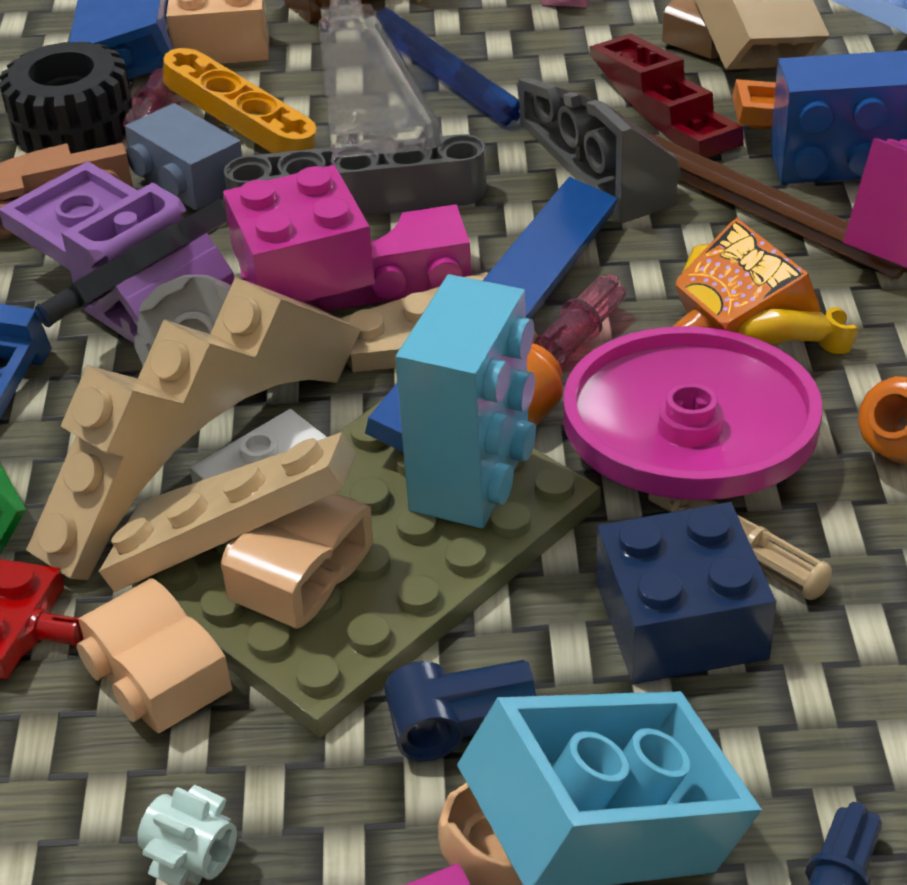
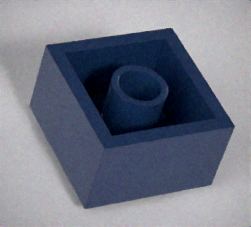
M731 502L597 525L596 584L632 685L770 659L776 599Z

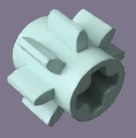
M193 785L189 792L177 787L174 790L173 796L162 794L157 797L146 810L137 836L138 845L143 849L142 855L153 859L148 874L170 885H184L186 881L198 885L202 877L211 880L218 876L230 860L237 839L236 826L231 823L230 818L221 815L227 799L197 785Z

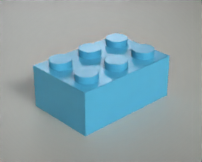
M448 274L396 354L409 511L484 529L496 504L504 505L513 484L514 470L519 460L526 462L529 459L536 437L535 423L528 422V408L533 398L535 375L533 372L527 371V356L533 341L534 322L532 319L526 318L525 289Z
M681 691L497 697L457 764L523 885H613L716 873L762 811Z

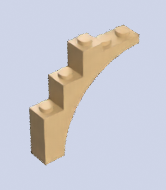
M235 277L210 334L163 320L138 379L87 365L61 423L62 428L76 436L26 550L51 567L60 568L61 573L68 578L88 581L112 533L134 500L175 451L209 421L247 397L279 384L297 381L317 380L337 383L361 329L317 307Z

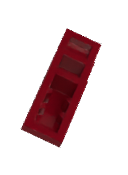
M627 34L589 46L590 56L613 86L643 118L673 143L706 158L744 146L743 126L714 112L713 92L685 78L684 59L633 34Z

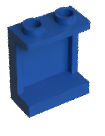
M77 0L69 42H91V44H101L108 46L109 50H115L120 54V58L124 59L128 79L162 69L165 54L175 49L166 31L168 0Z

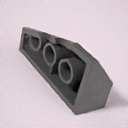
M530 77L519 79L520 124L576 180L617 197V203L612 216L620 224L676 206L677 182H679L681 177L679 162L672 152H668L650 134L603 102Z

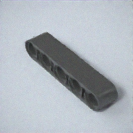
M468 134L249 155L230 161L224 169L226 189L229 190L241 187L253 180L267 181L296 174L308 167L335 165L363 216L422 210L455 204L457 206L469 205L482 200L487 193L485 144L480 138Z

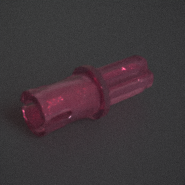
M163 68L154 70L146 85L136 90L132 97L133 106L123 121V128L131 122L171 105L170 101L176 93L164 85Z
M609 274L607 277L599 276L578 298L567 300L561 307V315L544 333L535 339L534 344L545 348L551 354L557 350L558 354L555 356V359L560 366H563L586 339L592 340L601 333L602 322L625 299L626 289L620 284V278L614 274Z

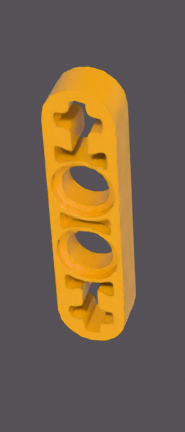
M177 48L165 54L163 58V82L170 90L271 153L314 149L316 125L307 116L197 50Z

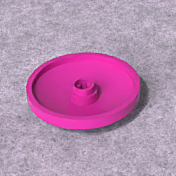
M674 326L648 329L618 337L587 354L570 373L564 389V428L569 442L577 454L588 465L607 478L626 487L656 496L687 500H713L743 496L761 491L787 479L797 472L813 454L820 435L822 419L821 394L815 381L806 369L791 356L766 342L722 329Z

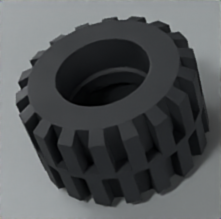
M81 41L61 42L42 46L20 55V58L11 61L7 65V69L2 71L0 75V90L12 138L15 144L20 145L21 150L26 153L66 143L68 144L70 154L117 144L124 139L123 135L126 134L125 125L135 121L124 59L120 58V54L115 50H109L108 46Z

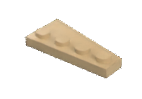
M342 432L318 441L311 438L296 444L286 452L140 501L126 525L112 537L111 542L114 546L100 568L99 573L114 592L119 591L234 539L243 533L254 530L336 493L344 488L356 453Z

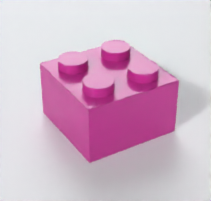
M335 165L308 167L296 174L267 181L253 180L241 187L223 191L232 249L248 282L301 302L375 284L370 226Z

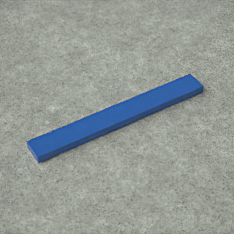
M568 177L482 281L525 289L526 318L532 319L611 217L618 198L572 177ZM396 383L368 417L365 434L403 452L398 383Z

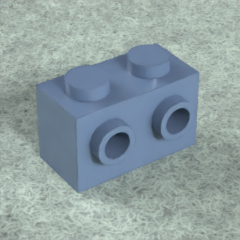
M176 103L125 125L128 164L131 171L151 183L153 182L177 196L181 202L194 210L206 207L224 197L223 191L227 190L224 176L225 166L230 161L242 157L241 141Z

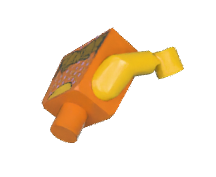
M738 218L734 219L710 244L695 246L689 255L682 274L676 280L675 288L687 314L671 327L694 326L722 329L756 338L772 346L790 341L818 342L824 350L834 354L850 352L859 330L854 324L845 325L847 314L840 307L829 308L825 315L819 312L821 309L809 274Z

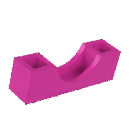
M457 204L403 212L398 223L389 233L371 242L374 285L304 303L323 311H331L405 298L412 293L424 292L440 287L448 274L461 277L472 276L470 241ZM240 266L241 279L247 281Z

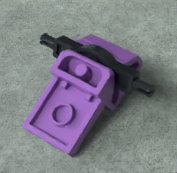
M87 161L0 208V217L5 229L71 272L73 283L67 289L35 306V312L39 320L48 328L73 312L77 313L83 309L134 343V335L137 334V321L140 316L138 313L140 306L157 286L183 275H209L230 285L234 281L232 269L209 237L210 234L228 223L224 199H218L184 219L182 215L187 210L177 196L153 182L140 190H136Z

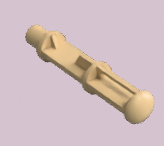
M652 494L648 496L650 501L669 512L718 504L713 500L675 499ZM737 514L764 573L801 593L807 600H815L827 590L832 579V568L828 563L817 560L771 534L768 529L757 526ZM769 540L775 542L776 544L782 546L783 548L789 550L790 552H792V553L798 555L799 557L805 559L806 561L812 563L813 565H815V567L812 566L811 564H809V563L803 561L802 559L796 557L795 555L789 553L788 551L782 549L781 547L775 545L774 543L770 542Z

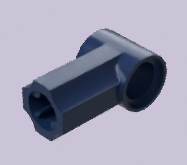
M524 660L448 674L446 669L437 663L429 661L412 662L393 671L386 680L384 688L399 751L408 759L416 761H432L444 757L458 747L462 742V737L475 735L497 697L536 696L528 661L525 662Z

